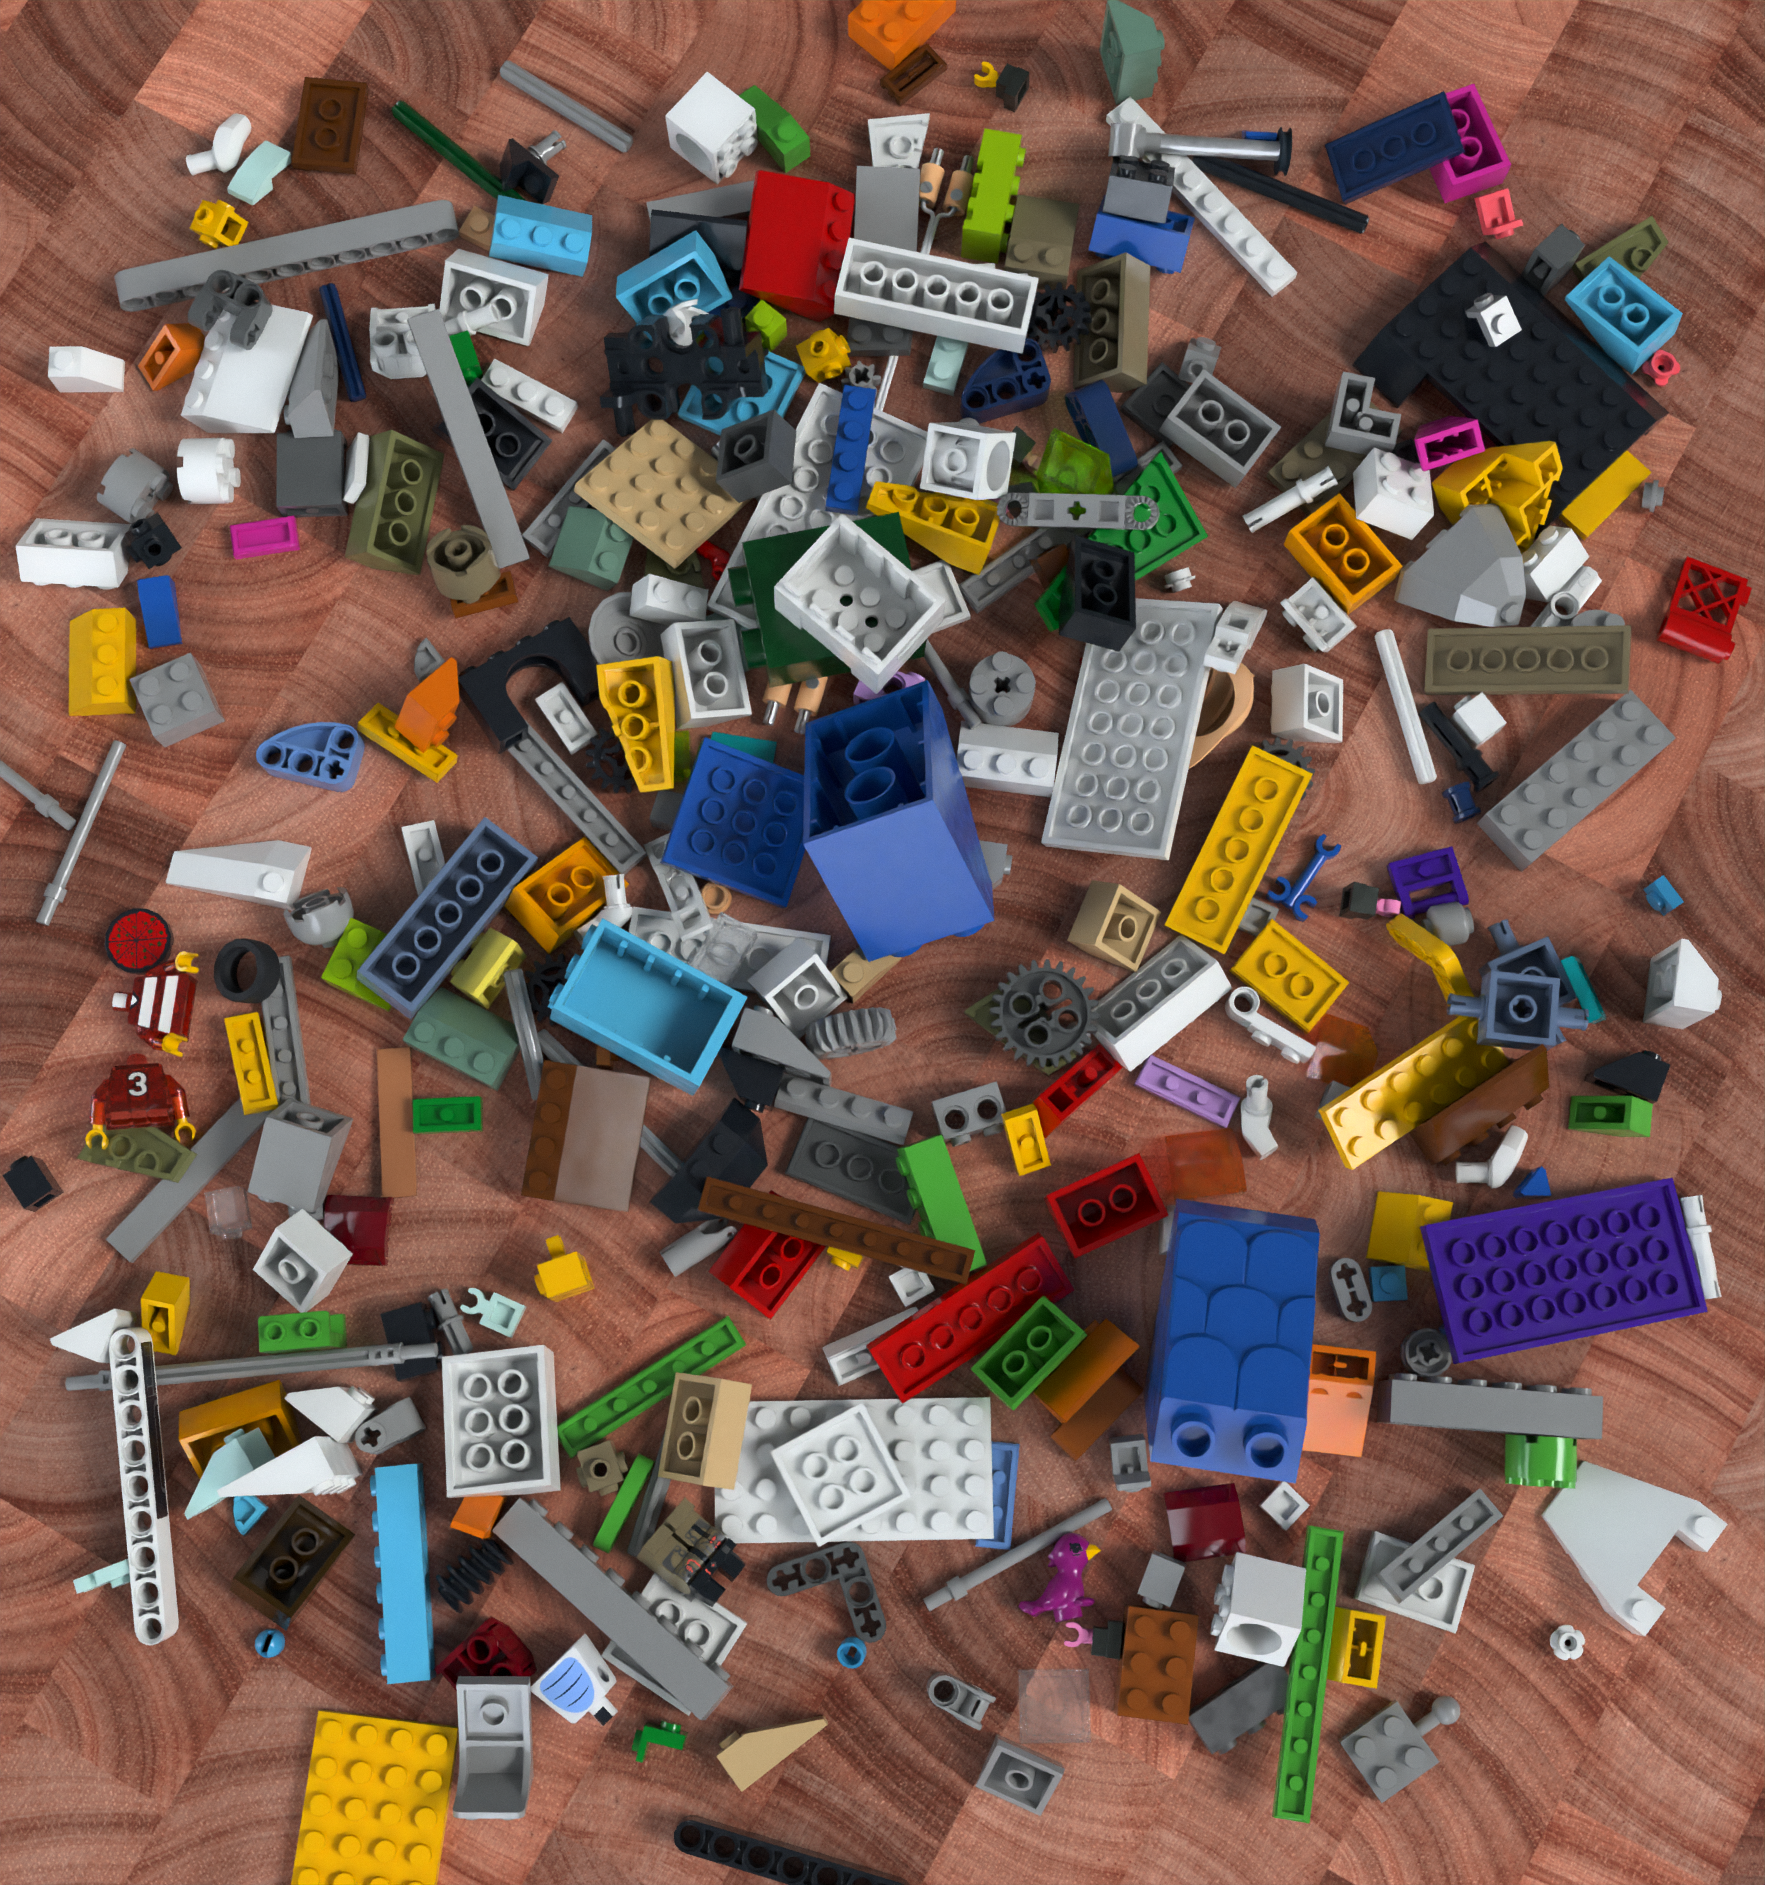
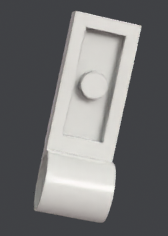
M1249 987L1235 989L1226 1000V1014L1230 1019L1247 1028V1031L1253 1033L1251 1036L1253 1040L1267 1047L1270 1044L1282 1050L1280 1054L1284 1058L1296 1064L1299 1061L1305 1064L1311 1058L1317 1047L1257 1013L1260 1000L1258 994ZM1237 997L1246 998L1250 1003V1011L1241 1012L1237 1010L1234 1005V999Z

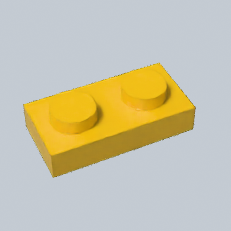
M1032 1103L1001 1114L1015 1170L1018 1175L1022 1176L1051 1166L1038 1112L1034 1104Z

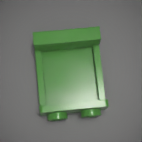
M314 1311L260 1316L258 1318L259 1352L279 1355L347 1348L345 1314L330 1315L329 1311Z

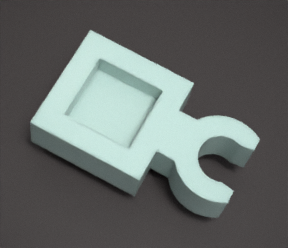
M469 1288L468 1292L477 1296L478 1303L472 1308L462 1304L460 1309L471 1315L483 1314L479 1324L512 1338L526 1306L495 1292L489 1301L486 1300V1296L481 1290Z
M128 1559L73 1580L77 1594L93 1590L107 1583H111L112 1588L129 1583Z

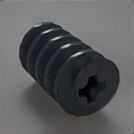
M478 1537L482 1547L478 1549L469 1545L468 1550L471 1555L469 1559L459 1554L457 1556L461 1566L459 1569L448 1564L446 1567L450 1577L447 1579L440 1574L436 1576L439 1583V1593L451 1608L458 1613L463 1612L461 1602L468 1605L474 1602L471 1591L481 1595L484 1592L482 1582L488 1585L495 1582L492 1571L502 1575L505 1572L503 1562L509 1565L514 1564L509 1555L493 1539H481Z

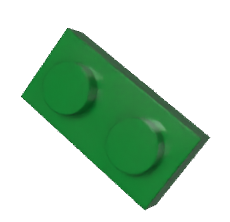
M481 1096L413 1099L414 1134L483 1132V1102Z

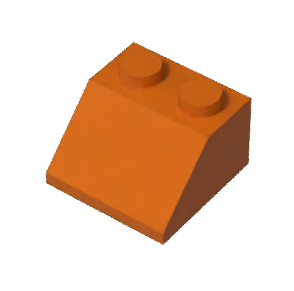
M453 657L449 658L408 693L394 726L423 753L432 745L436 748L439 747L450 734L447 729L457 719L454 713L460 699L457 661Z

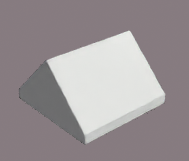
M113 1309L50 1338L53 1346L96 1362L110 1363L109 1340L116 1331L133 1328L137 1321V1316L135 1312Z

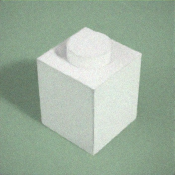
M1483 692L1473 699L1468 695L1454 706L1456 712L1449 719L1473 749L1478 748L1497 734L1507 723Z

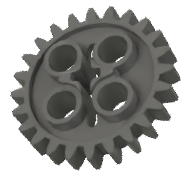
M1049 959L1045 960L1043 968H1039L1036 961L1032 960L1029 971L1022 964L1018 966V977L1011 972L1007 973L1006 977L1010 983L1009 985L999 982L998 989L1003 995H993L992 1001L1000 1006L990 1008L989 1013L993 1016H998L999 1019L991 1022V1028H1001L995 1040L1006 1039L1007 1043L1003 1048L1004 1052L1012 1048L1016 1050L1014 1061H1017L1024 1055L1027 1057V1067L1035 1059L1038 1060L1040 1069H1043L1046 1060H1050L1055 1069L1058 1067L1059 1058L1061 1057L1067 1064L1071 1063L1070 1052L1078 1056L1083 1054L1080 1043L1090 1046L1092 1040L1086 1033L1096 1034L1098 1030L1090 1022L1100 1018V1014L1091 1012V1009L1098 1006L1099 1001L1088 999L1093 993L1094 988L1083 989L1082 985L1086 980L1085 976L1077 980L1073 978L1076 968L1072 967L1065 973L1062 971L1063 962L1061 961L1053 969ZM1053 984L1060 989L1061 996L1057 999H1049L1043 994V987ZM1024 999L1030 1004L1031 1011L1024 1015L1018 1014L1013 1009V1002ZM1067 999L1072 1002L1068 1006L1053 1011L1049 1021L1041 1017L1023 1029L1017 1027L1019 1023L1035 1018L1040 1011V1007L1045 1011H1049ZM1063 1014H1070L1075 1018L1076 1026L1072 1029H1065L1059 1024L1058 1017ZM1033 1029H1040L1046 1034L1047 1039L1043 1044H1034L1029 1040L1028 1033Z

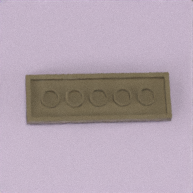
M1631 625L1428 629L1425 694L1479 695L1481 692L1484 695L1629 694L1632 628Z

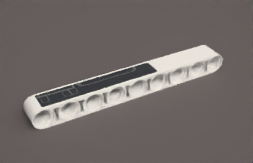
M133 1327L116 1331L109 1340V1356L136 1637L141 1643L155 1645L176 1633L179 1618L153 1341L146 1329ZM129 1335L135 1341L133 1352L129 1351L126 1345ZM132 1370L138 1375L136 1387L131 1384L129 1379ZM135 1405L139 1407L142 1413L140 1422L136 1421L133 1416ZM138 1441L142 1442L145 1447L143 1457L139 1456L136 1450ZM141 1476L148 1482L147 1492L140 1488L139 1481ZM144 1511L151 1516L152 1523L150 1528L143 1522ZM147 1547L154 1551L155 1560L153 1563L146 1557ZM150 1583L155 1584L158 1589L157 1598L150 1594ZM154 1618L161 1623L162 1630L160 1634L153 1629L152 1623Z

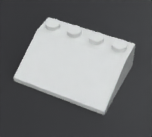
M257 301L251 302L249 306H253ZM272 305V314L261 336L252 349L245 350L230 342V331L238 316L222 310L216 323L209 330L205 338L204 348L195 367V374L189 392L185 397L181 416L207 433H275L313 315L308 312Z
M545 1345L442 1357L447 1497L525 1495L561 1491L554 1352Z
M314 1436L218 1489L217 1492L219 1497L314 1493L317 1496L321 1493L322 1495L328 1493L331 1495L336 1492L340 1494L355 1486L356 1482L354 1479L363 1473L347 1443H338L332 1437Z

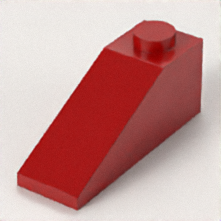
M1100 1043L1034 1100L1033 1104L1037 1109L1045 1139L1123 1068Z

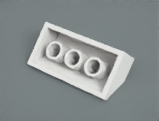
M1181 934L1141 966L1137 972L1131 974L1099 1000L1098 1006L1091 1009V1012L1100 1014L1099 1020L1090 1022V1024L1098 1028L1096 1034L1093 1035L1116 1061L1131 1072L1229 992L1232 986L1219 962Z

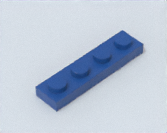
M844 385L825 511L858 516L876 389Z

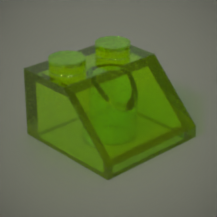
M1054 428L1050 433L1036 474L1039 492L1112 495L1114 493L1109 454ZM1077 502L1076 507L1070 508V511L1080 516L1085 514L1086 509L1080 506V502Z

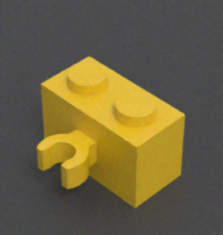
M559 1235L545 1239L552 1260L537 1265L539 1274L534 1275L540 1295L544 1294L548 1299L559 1302L595 1289L585 1257L577 1251L566 1254L563 1240Z

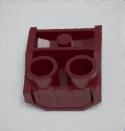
M327 1195L323 1227L353 1253L347 1265L388 1266V1259L386 1257H388L389 1251L388 1242L390 1238H388L392 1218V1207L390 1205H394L393 1197Z
M1235 1483L1163 1493L1173 1547V1558L1183 1562L1232 1556L1236 1555V1552L1246 1554L1245 1532Z
M490 1617L456 1647L434 1670L437 1674L441 1673L457 1691L456 1683L458 1676L531 1677L537 1671L532 1652L510 1626Z

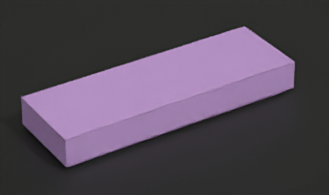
M1153 1055L1146 1058L1134 1083V1086L1224 1129L1227 1128L1240 1100V1097Z

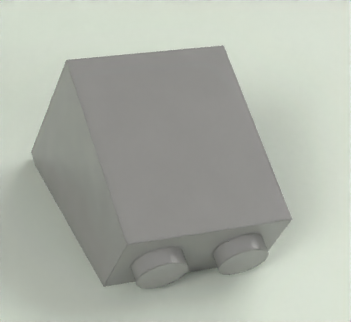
M291 1098L286 1100L266 1116L248 1192L258 1195V1198L265 1202H280L289 1205L293 1211L298 1212L304 1209L307 1213H313L324 1202L353 1118Z

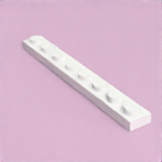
M1131 96L1108 113L1106 117V122L1110 126L1111 123L1140 124L1146 128L1148 133L1166 134ZM1144 152L1143 157H1140L1144 162L1151 163L1152 160H1160L1169 163V167L1175 168L1172 192L1272 297L1296 278L1298 272L1187 155Z

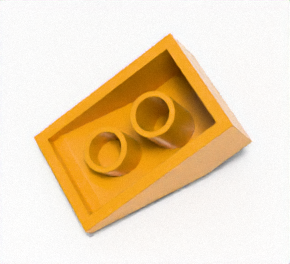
M583 837L515 886L504 906L546 952L550 954L570 939L576 929L587 923L604 909L603 906H607L603 876L618 875L619 873L586 837ZM624 879V884H625V889H626V888L628 887L629 883Z

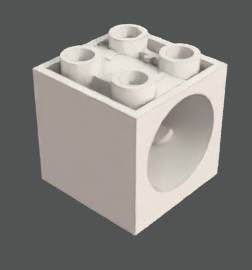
M706 72L665 116L670 148L717 185L724 177H730L736 170L738 162L745 155L749 156L758 144L755 109L709 72Z
M962 422L929 423L920 489L974 500L1002 498L1008 492L1016 433Z
M1236 1552L1232 1564L1225 1565L1222 1584L1218 1583L1215 1590L1214 1604L1219 1605L1218 1614L1215 1613L1213 1616L1210 1631L1211 1635L1216 1636L1214 1650L1284 1667L1302 1629L1306 1568Z

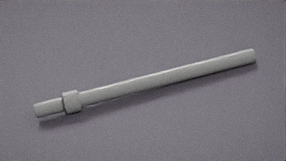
M927 639L924 658L949 695L947 700L954 710L958 709L971 730L978 727L982 722L969 703L970 697L964 688L958 687Z
M113 741L52 884L48 883L43 894L46 898L36 919V922L49 926L58 903H63L67 894L65 889L126 748V744L120 741Z
M0 760V777L33 802L38 812L45 817L53 818L66 830H71L75 826L76 820L59 807L57 800L49 794L44 795Z
M1104 1498L961 1578L956 1576L946 1582L947 1586L923 1599L929 1612L953 1598L955 1601L968 1595L967 1590L1056 1542L1064 1534L1074 1532L1112 1510L1110 1503Z

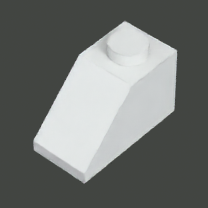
M82 346L49 348L48 378L59 392H124L125 361L123 359Z

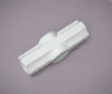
M1582 565L1553 596L1530 627L1567 626L1602 582L1598 573L1591 567ZM1555 605L1564 607L1567 615L1559 614L1555 609Z

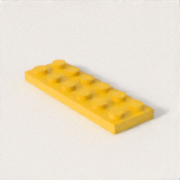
M1252 745L1164 926L1225 955L1313 775L1312 773Z
M1459 1016L1319 1109V1113L1345 1168L1355 1169L1509 1065L1501 1047L1477 1044L1479 1022L1477 1017Z

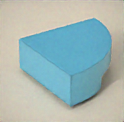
M234 1496L233 1515L235 1526L243 1536H246L269 1507L256 1496Z

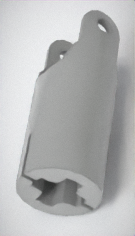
M724 1218L721 1222H718L719 1219L708 1220L659 1251L675 1277L734 1239L737 1235V1229L734 1226L725 1227L729 1219Z

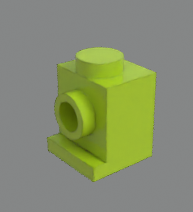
M763 300L745 317L746 330L761 331L763 348H768L770 352L787 336L786 318Z

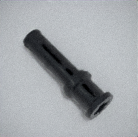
M1432 702L1418 714L1457 761L1455 763L1456 769L1459 772L1463 771L1474 784V791L1476 793L1481 792L1499 778V772H1493L1481 757L1483 754L1481 750L1473 749L1436 702Z

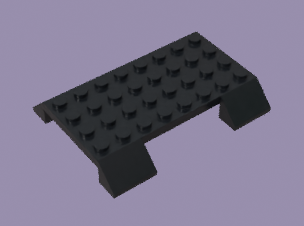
M1486 241L1470 247L1386 324L1352 365L1363 376L1375 378L1374 387L1397 408L1421 387L1426 378L1467 418L1478 419L1480 430L1498 447L1544 441L1556 442L1563 469L1559 481L1554 480L1552 482L1547 498L1552 500L1545 524L1538 525L1535 540L1544 529L1552 525L1563 511L1643 435L1646 436L1669 414L1663 406ZM1487 293L1507 296L1522 329L1497 347H1489L1477 318H1468L1465 312L1474 306V300Z

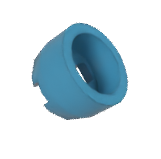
M274 1628L261 1631L255 1639L257 1653L265 1658L279 1655L285 1646L284 1635ZM269 1634L273 1637L267 1652H265L263 1648Z
M855 1636L847 1637L841 1642L837 1650V1658L843 1666L857 1668L866 1657L867 1647L863 1640ZM852 1646L857 1648L854 1657L848 1655Z

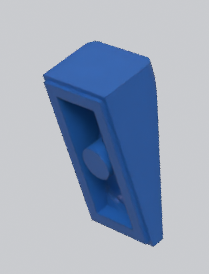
M168 575L137 580L148 647L153 649L182 644L175 582Z

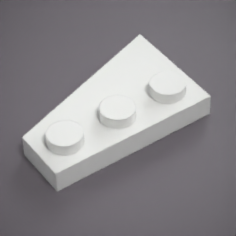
M930 113L868 119L872 166L918 169Z

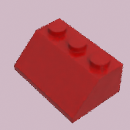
M1140 1153L1054 1191L1044 1198L1060 1235L1075 1259L1169 1216Z
M772 1190L769 1192V1194L780 1196ZM744 1224L708 1272L771 1320L826 1246Z

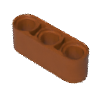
M1120 1366L1066 1423H1062L1050 1437L1076 1461L1135 1401L1144 1389Z

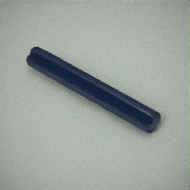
M333 283L322 285L319 288L348 397L351 402L364 400L366 393L336 285Z

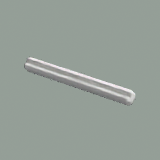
M1385 629L1377 632L1375 635L1377 648L1419 784L1431 783L1435 781L1437 775L1394 633L1391 629Z

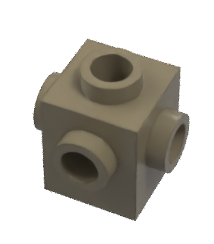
M608 1440L577 1452L581 1466L576 1468L582 1488L588 1486L590 1493L599 1490L600 1496L620 1490L619 1483L625 1480L624 1473L629 1471V1466L623 1451L617 1453L613 1440ZM602 1463L607 1466V1473L604 1476L600 1475L598 1471Z

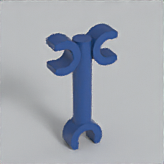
M1325 834L1319 836L1315 842V854L1291 887L1287 879L1279 876L1275 883L1282 887L1283 894L1277 895L1271 890L1266 894V898L1270 902L1282 903L1285 907L1292 910L1297 920L1302 922L1307 919L1308 915L1300 910V904L1306 903L1314 908L1318 903L1314 897L1303 895V893L1325 861L1336 857L1341 849V845L1337 844L1332 851H1326L1322 846L1327 837Z

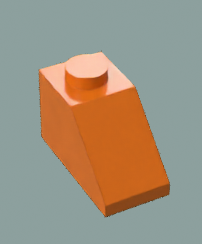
M189 323L165 324L138 365L153 391H159L195 370L205 341V336L199 328Z
M508 1496L464 1497L450 1527L481 1539L494 1537L495 1533L492 1530L500 1521Z

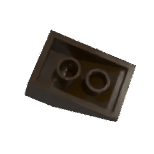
M298 1495L233 1577L229 1591L287 1631L355 1537V1534Z

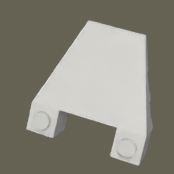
M1582 1461L1577 1467L1575 1489L1561 1488L1541 1515L1566 1554H1569L1579 1569V1573L1584 1581L1589 1584L1599 1599L1598 1602L1604 1611L1632 1634L1646 1636L1666 1608L1637 1585L1672 1537L1675 1535L1694 1551L1708 1552L1728 1525L1697 1500L1586 1461Z

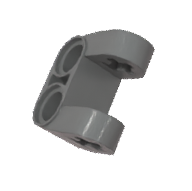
M222 269L213 272L197 294L188 312V322L196 328L209 331L216 323L222 310L238 316L230 331V342L242 349L250 350L261 336L273 310L270 301L258 284ZM226 288H230L227 292L222 293ZM258 300L256 304L249 306L251 302Z

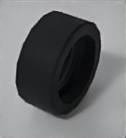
M234 939L221 949L214 964V980L217 989L223 997L234 1002L260 1003L269 998L276 989L280 979V962L276 952L270 945L257 940ZM252 952L257 962V975L249 989L243 991L238 984L237 968L242 957L246 953Z

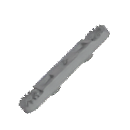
M1013 492L1002 496L997 505L999 519L1003 523L1014 527L1147 530L1157 523L1160 516L1157 503L1147 496ZM1017 500L1022 506V513L1017 518L1011 519L1006 514V507L1011 501ZM1077 502H1080V506L1086 509L1085 514L1079 516V520H1075V516L1069 513L1070 508H1075ZM1140 504H1147L1151 508V516L1145 522H1137L1134 518V510Z

